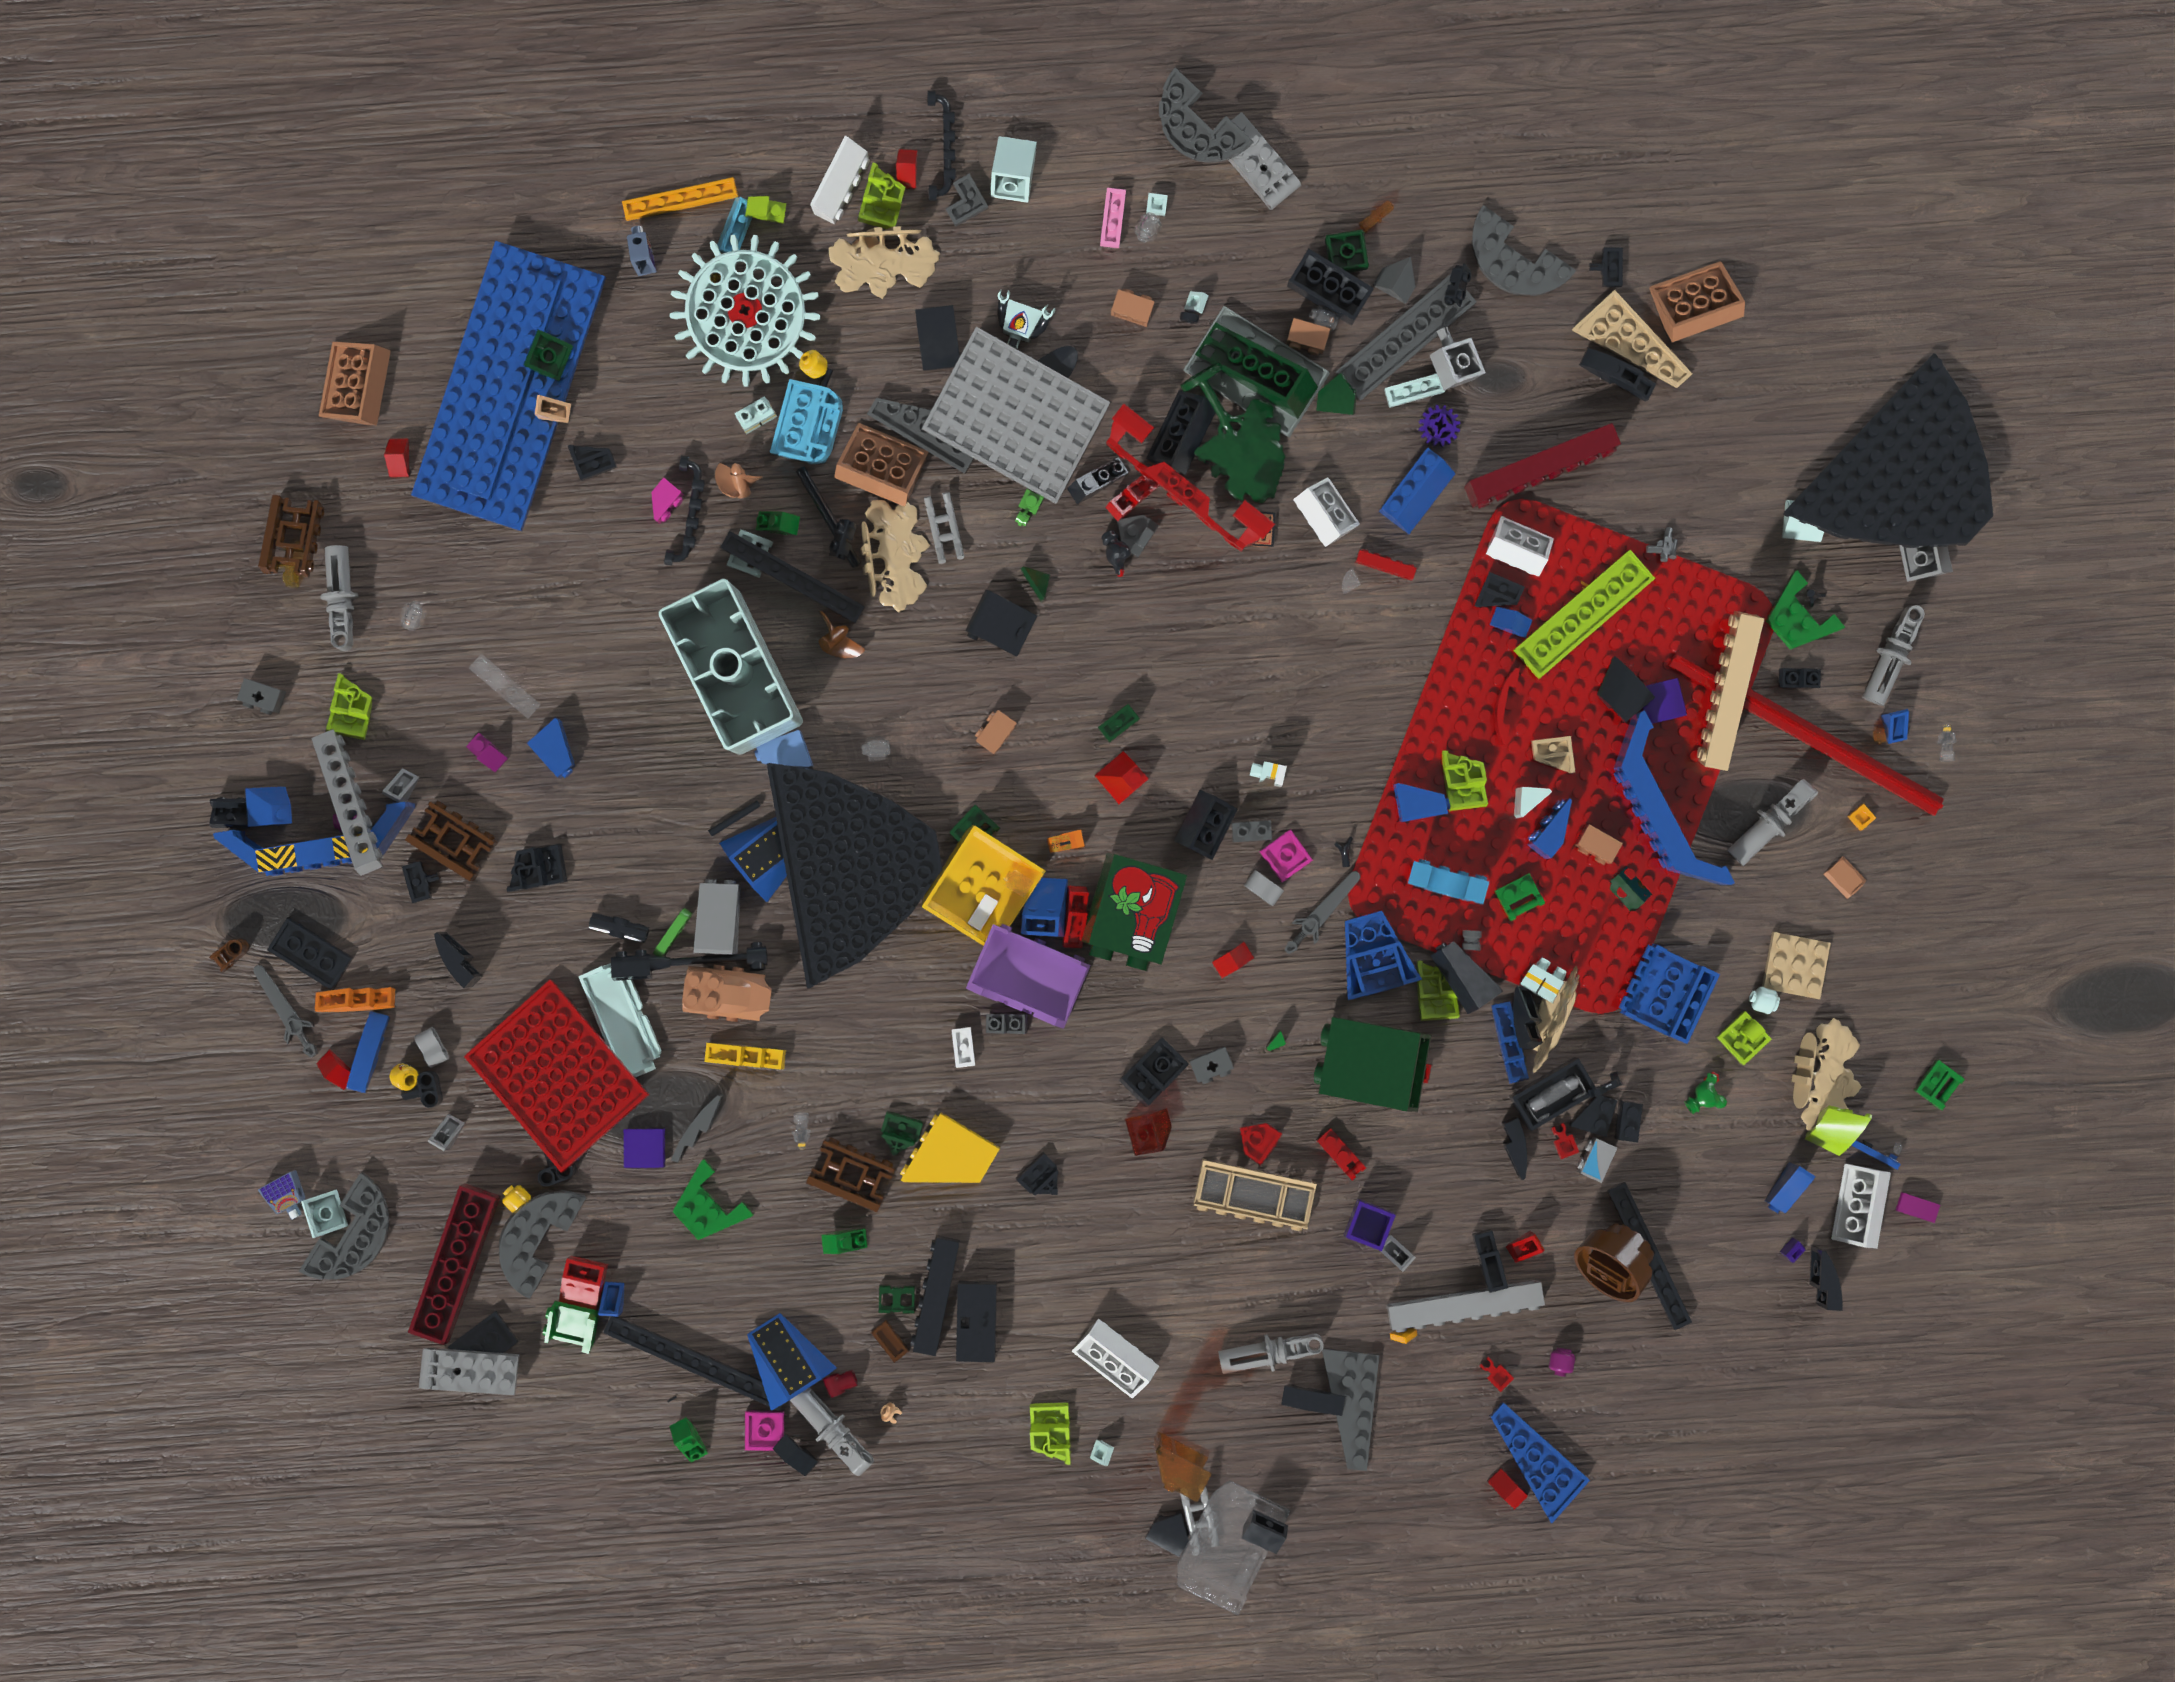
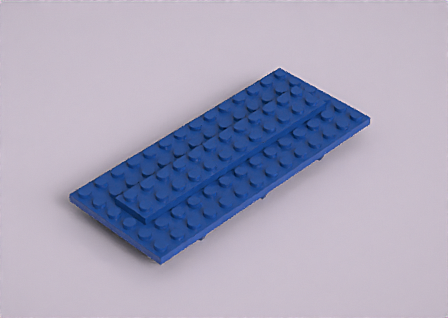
M495 241L411 493L413 497L521 532L523 531L558 425L557 421L538 419L535 415L537 395L563 402L566 401L606 280L605 276ZM537 329L573 345L560 381L538 374L523 366Z

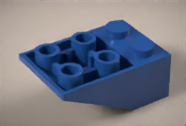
M1570 798L1558 800L1552 807V810H1554L1552 814L1546 815L1540 822V825H1542L1540 829L1534 830L1528 837L1530 841L1527 845L1544 859L1552 858L1564 843L1572 802Z
M1041 878L1024 905L1021 934L1065 937L1068 879Z

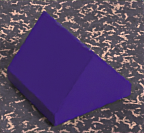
M1792 1237L1780 1252L1794 1263L1803 1254L1805 1248L1798 1240Z

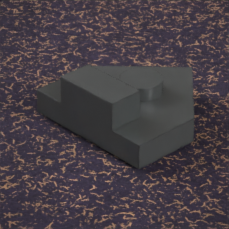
M1145 515L1117 521L1121 541L1129 546L1131 554L1136 557L1140 556L1159 527L1157 523Z

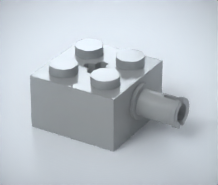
M1448 327L1436 331L1443 347L1430 354L1443 390L1473 381L1485 374L1472 338L1453 342Z

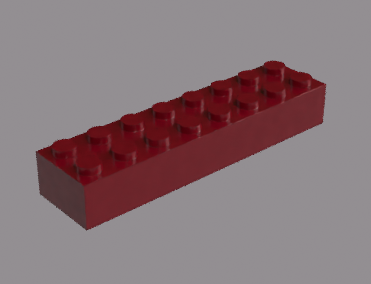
M1610 423L1469 481L1464 488L1472 508L1478 506L1481 509L1490 505L1489 503L1493 502L1492 500L1494 499L1498 502L1507 498L1511 492H1514L1515 495L1528 488V485L1535 487L1542 484L1548 477L1549 480L1559 477L1565 470L1569 473L1578 469L1582 463L1585 466L1599 459V456H1602V458L1609 457L1617 451V447L1621 445L1613 423Z
M466 1183L459 1186L408 1333L441 1345H446L450 1342L495 1215L500 1195Z

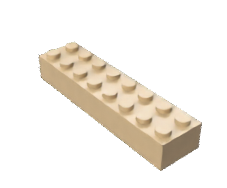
M1734 611V614L1729 617L1728 626H1730L1729 634H1726L1724 638V645L1726 647L1719 659V664H1721L1720 672L1717 671L1715 676V683L1717 685L1710 697L1712 706L1711 710L1708 709L1706 713V721L1708 723L1707 727L1703 728L1701 734L1703 744L1697 751L1698 761L1705 767L1728 771L1764 623V618L1758 615Z

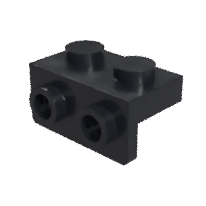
M218 797L217 799H210L209 803L212 806L209 825L211 828H250L247 823L246 798L227 799Z

